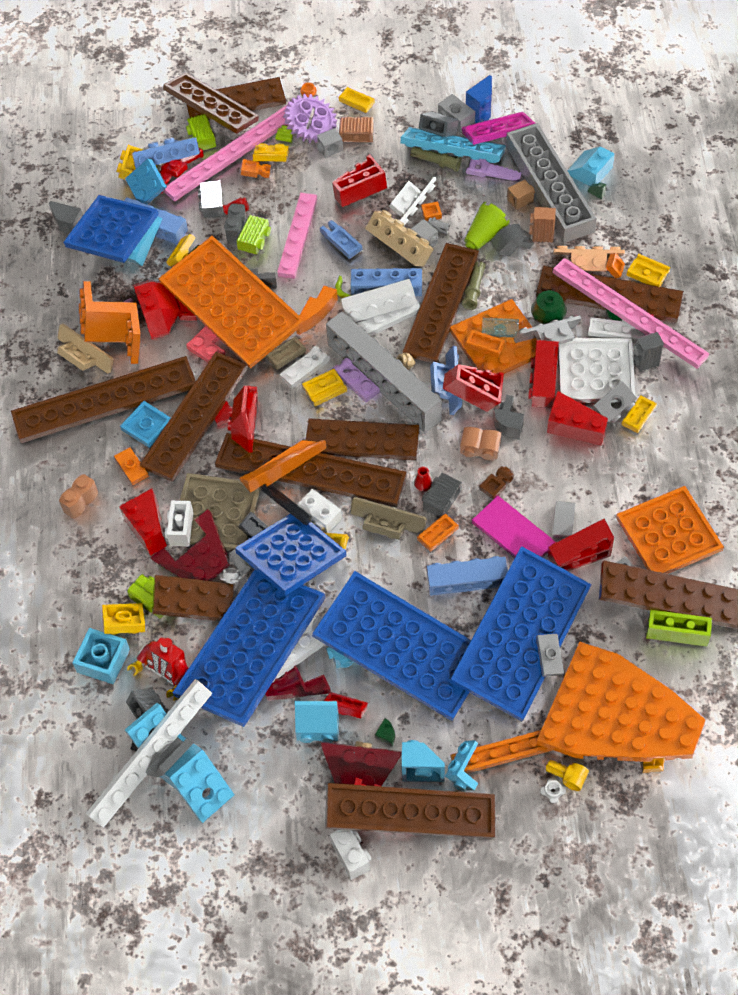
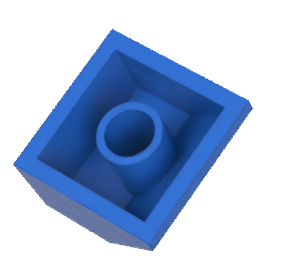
M491 75L466 91V105L475 111V123L484 122L491 118Z

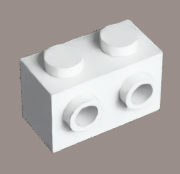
M313 489L297 504L312 516V523L324 533H330L342 520V510Z
M171 501L170 510L167 511L168 527L165 528V538H168L170 546H190L194 513L191 501Z
M338 830L330 835L331 844L351 880L370 871L369 861H371V857L366 848L362 850L359 844L361 839L356 830Z

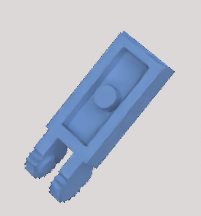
M333 220L328 222V226L332 230L331 232L324 226L320 227L321 234L347 258L350 259L363 250L362 245Z

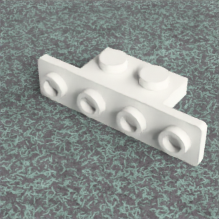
M435 177L432 178L423 191H420L408 181L389 205L393 211L401 216L399 221L403 222L404 226L409 221L407 216H412L418 209L415 206L417 204L421 205L426 199L425 193H430L435 187L433 184L436 181Z

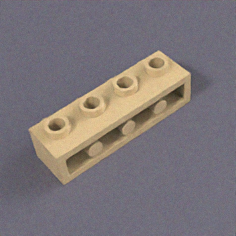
M385 210L382 212L374 211L365 229L413 265L424 267L434 250L429 245L430 242L424 238L417 237V233L412 229L405 228L403 222L391 218L392 215Z

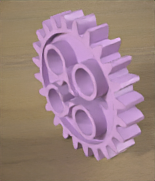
M303 94L302 98L297 95L296 99L292 98L285 108L283 118H285L284 123L288 124L287 129H292L291 134L296 133L297 139L301 136L303 142L308 139L309 143L312 140L318 143L317 135L334 128L336 129L337 119H335L336 114L332 113L334 108H328L330 103L324 104L325 99L319 101V97L316 96L314 99L312 94H310L309 98L305 94ZM312 108H314L315 111L309 129H306Z

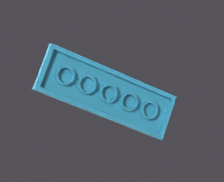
M412 127L405 131L400 141L401 144H405L407 147L417 146L423 150H438L437 152L453 153L458 157L469 156L474 160L485 159L489 163L499 162L506 149V145L483 142L473 145L465 137L450 136L445 138Z

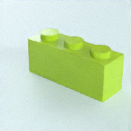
M650 610L646 638L707 647L711 637L712 618Z

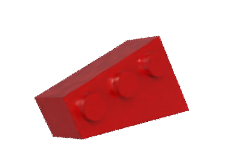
M370 154L366 156L364 162H358L352 171H346L332 182L334 197L341 207L387 189L385 171Z
M536 341L535 358H531V369H534V373H530L529 384H533V388H529L528 399H532L531 407L552 408L559 341Z
M458 364L445 373L443 389L488 412L501 403L504 373L499 372L496 374L491 373V370L481 371L477 370L476 367Z
M557 391L548 419L547 433L602 446L608 418Z
M153 488L119 506L125 522L150 556L167 547L159 504Z
M604 518L559 542L553 543L548 547L547 556L553 564L566 571H571L611 557L615 537Z

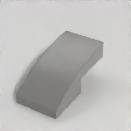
M556 501L552 537L566 538L572 535L575 503Z

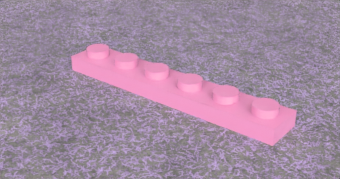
M300 193L277 271L279 277L295 279L317 203V195Z

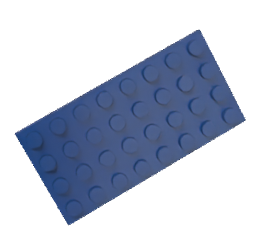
M521 546L449 682L522 722L545 679L542 676L536 641L537 635L557 634L559 646L561 647L592 584Z
M254 570L173 691L174 696L180 698L196 679L212 692L211 696L201 707L202 709L245 727L326 598L325 593L302 585L285 596Z
M354 571L312 633V637L453 721L469 692L449 681L471 640Z

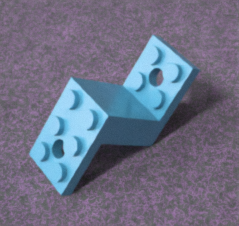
M156 703L125 729V732L138 749L148 738L150 730L156 728L165 717L166 712L160 704ZM181 733L177 736L183 742L186 739ZM195 744L160 777L180 793L202 823L235 795L203 749ZM206 788H210V794L207 797H202L203 791Z

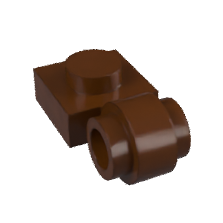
M501 466L497 470L496 476L491 473L479 486V490L494 500L505 490L506 483L512 482L515 475L508 467Z

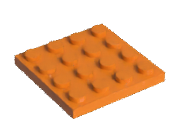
M513 299L454 324L450 328L451 334L477 370H491V373L497 374L502 372L505 374L531 362V358H535L536 338L518 343L514 342V338L520 329L533 327ZM471 329L506 340L500 357L497 358L466 348L465 342Z
M686 486L616 514V519L647 570L669 574L719 553L724 549L723 544Z

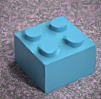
M89 628L72 663L77 673L114 685L130 648L127 640L124 638L104 634V632Z

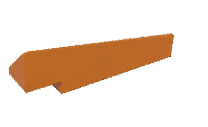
M302 440L255 471L239 479L250 493L264 484L269 486L325 450L326 441Z

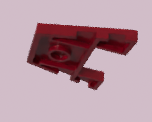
M207 509L195 519L205 532V537L176 561L166 548L156 552L151 557V560L180 578L212 581L224 569L230 566L225 548L218 534L219 531L213 519V514Z
M295 665L280 678L275 679L265 693L268 701L330 694L332 692L324 674L304 682Z

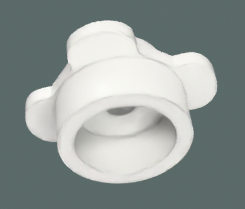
M235 568L224 569L223 576H220V580L229 584H234L239 581V578H242L239 570Z
M551 778L545 787L541 788L540 792L542 795L547 796L551 803H557L558 798L566 793V788L556 779Z

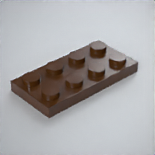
M155 575L152 614L220 622L233 603V584Z

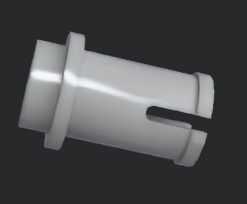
M435 217L429 219L428 223L437 229L438 232L448 233L449 223L436 220Z
M236 550L229 553V560L234 563L240 575L250 571L251 567L236 554Z

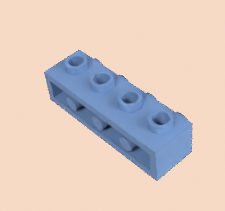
M422 268L351 269V296L407 279L411 281L415 296H422Z

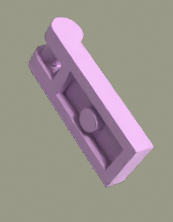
M346 357L340 365H335L332 368L336 370L342 381L364 402L367 403L380 393L379 387L356 368L349 358Z

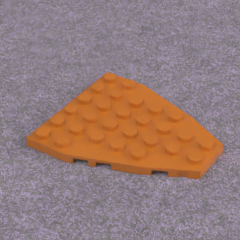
M579 642L537 738V745L579 759H583L584 756H594L598 760H604V757L617 758V761L651 762L654 758H665V760H674L676 758L692 759L706 719L674 691L621 655Z

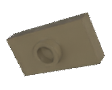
M293 337L271 351L266 358L278 370L305 353L306 347L296 337Z

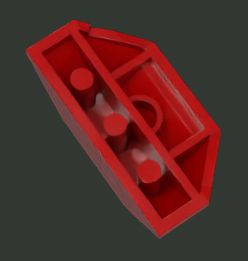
M147 280L133 284L132 286L151 339L169 335L180 313L174 295L159 281Z
M244 386L233 400V406L229 407V418L231 420H228V431H231V439L249 453H253L258 403L257 387Z

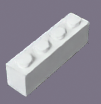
M410 279L341 299L345 314L351 316L354 322L417 304Z

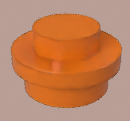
M308 82L302 85L300 92L302 96L305 94L309 98L310 94L313 97L316 95L317 89L313 83Z

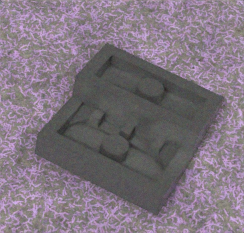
M177 737L149 766L145 773L152 777L163 776L194 742L188 737L184 742Z

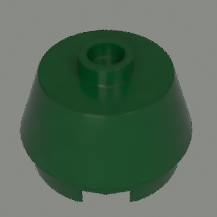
M548 290L540 293L531 305V313L535 321L537 320L544 325L553 320H562L566 316L567 307L559 293Z

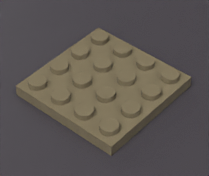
M187 473L179 501H191L194 512L190 545L194 546L206 536L195 519L207 509L213 514L215 525L219 531L218 534L226 551H233L237 546L247 541L249 537L237 526L249 512L255 514L261 487L250 493L240 480Z

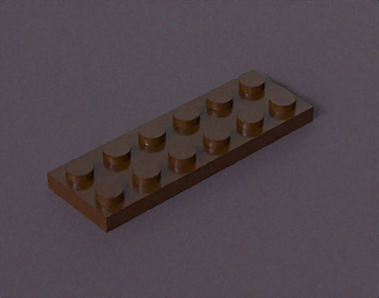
M187 72L163 84L164 91L235 134L259 121V115Z
M280 77L215 89L250 111L286 105ZM186 104L189 118L204 115Z
M308 418L305 441L319 442L325 440L326 449L320 453L328 455L417 461L420 425Z

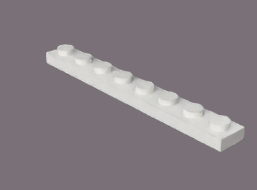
M195 679L86 814L104 828L147 775L145 772L149 766L173 743L211 696L212 692Z

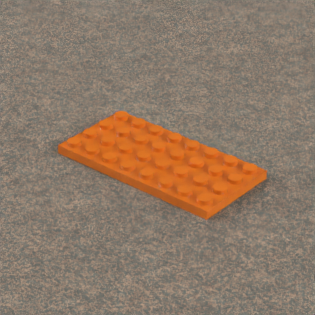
M213 236L209 237L158 278L166 289L247 364L250 369L305 324L302 317Z

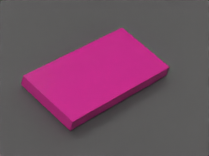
M522 111L464 126L461 129L462 134L475 145L506 137L508 132L536 123Z
M499 496L472 519V524L514 558L521 546L543 558L548 553V547L556 542Z

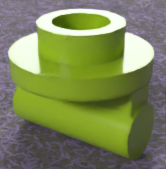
M282 125L281 128L277 129L275 140L292 143V130Z

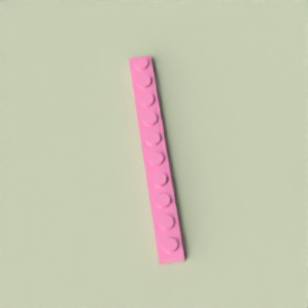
M286 106L168 184L164 193L174 202L199 186L201 182H205L254 149L256 145L261 144L276 134L277 129L281 128L282 125L288 126V124L284 123L285 118H283Z
M564 258L553 268L555 275L645 335L658 332L664 343L663 347L696 369L709 357L708 352Z

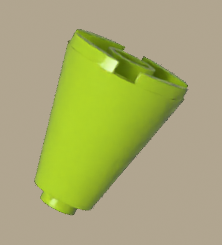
M486 202L480 205L464 239L467 248L479 250L491 241L501 229L510 225L509 219L506 221L504 218L506 214L492 203L489 206L485 205Z

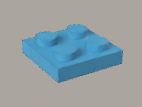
M146 159L125 178L136 200L146 205L167 188L152 159Z
M143 401L120 425V428L123 432L150 448L171 417Z

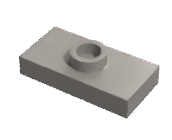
M537 635L536 641L542 676L563 675L564 669L558 635Z

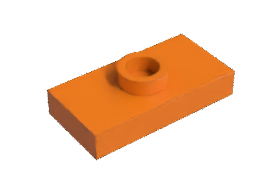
M471 329L465 342V347L499 358L506 340Z
M131 447L114 455L116 462L132 486L149 477L145 468L140 466L141 462Z
M445 513L418 535L417 540L431 552L457 531L459 525Z

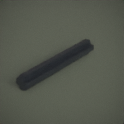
M272 484L261 486L262 492L301 523L308 525L312 522V516Z

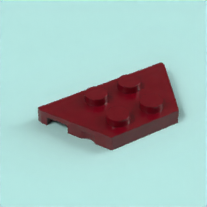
M329 742L321 743L335 784L354 785L356 778L362 779L361 784L367 786H374L376 784L382 787L402 755V751Z

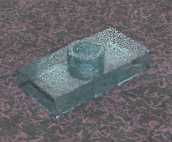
M483 318L482 333L494 337L515 338L518 334L519 319Z

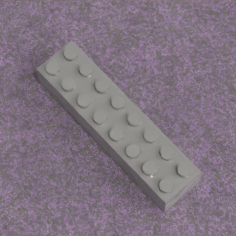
M536 123L508 132L506 148L525 180L534 187V195L540 205L546 208H556L554 228L562 242L565 243L594 233L597 218L539 124Z
M340 312L326 323L328 346L343 359L349 358L356 368L379 387L380 393L415 425H420V429L424 433L442 421L441 397L437 393H433L425 382L417 379L411 370L408 371L399 359H395L388 349L380 346L374 337L371 338L363 327H359L354 322L351 316Z

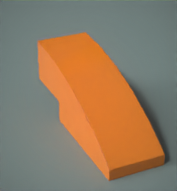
M324 285L317 299L309 297L299 315L304 319L305 324L296 331V334L300 335L308 331L327 316L338 301L337 289Z

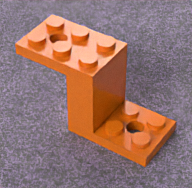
M83 281V288L79 290V322L81 324L80 333L84 334V342H125L127 356H130L131 364H138L141 333L137 304L128 302L92 301L91 281Z

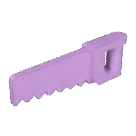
M471 159L469 167L466 169V173L470 175L489 176L516 182L520 181L522 174L521 172L513 171V169L509 170L503 166L499 167L498 165L490 164L485 159ZM476 165L481 167L480 169H475Z

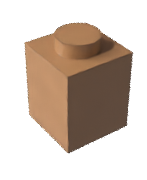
M526 180L508 187L507 200L516 210L534 202V187L529 185Z

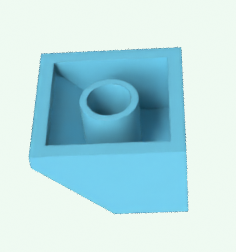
M601 146L585 150L567 171L571 177L591 187L592 184L601 182L613 168L615 153Z
M295 701V733L297 741L303 743H310L312 741L332 743L333 741H338L339 713L337 701Z
M417 740L402 742V782H445V763L425 743Z

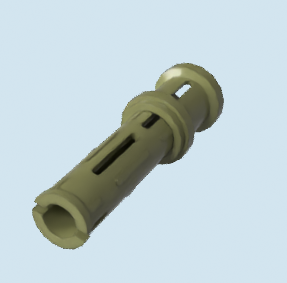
M416 146L411 149V157L439 164L441 168H450L454 172H458L460 169L461 157L455 158L447 153L438 154Z
M479 262L475 263L470 284L465 289V298L462 300V306L467 310H474L478 306L477 299L481 294L479 288L486 268L483 262H480L479 267Z

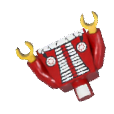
M160 638L157 642L152 641L145 645L137 656V661L127 667V671L133 667L136 669L133 675L135 676L143 670L142 663H144L146 668L174 685V688L166 692L167 698L173 696V691L189 669L186 664L184 651L174 645L170 638ZM174 696L173 701L178 700L179 698Z

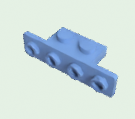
M195 137L181 141L167 138L164 139V143H148V147H144V150L133 152L132 157L136 169L146 159H152L154 164L158 165L197 155L200 152Z
M452 346L446 353V365L436 362L430 365L432 392L437 393L443 399L449 400L450 415H454L462 407L461 398L443 389L445 373L458 365L459 354L457 353V346Z

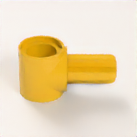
M553 760L548 761L545 769L547 772L563 778L562 782L567 788L578 792L581 791L589 773V770L580 764L572 763L567 767Z

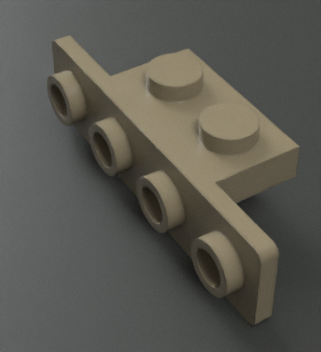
M358 497L352 499L351 514L366 518L363 523V530L398 540L404 530L418 534L425 530L427 518Z

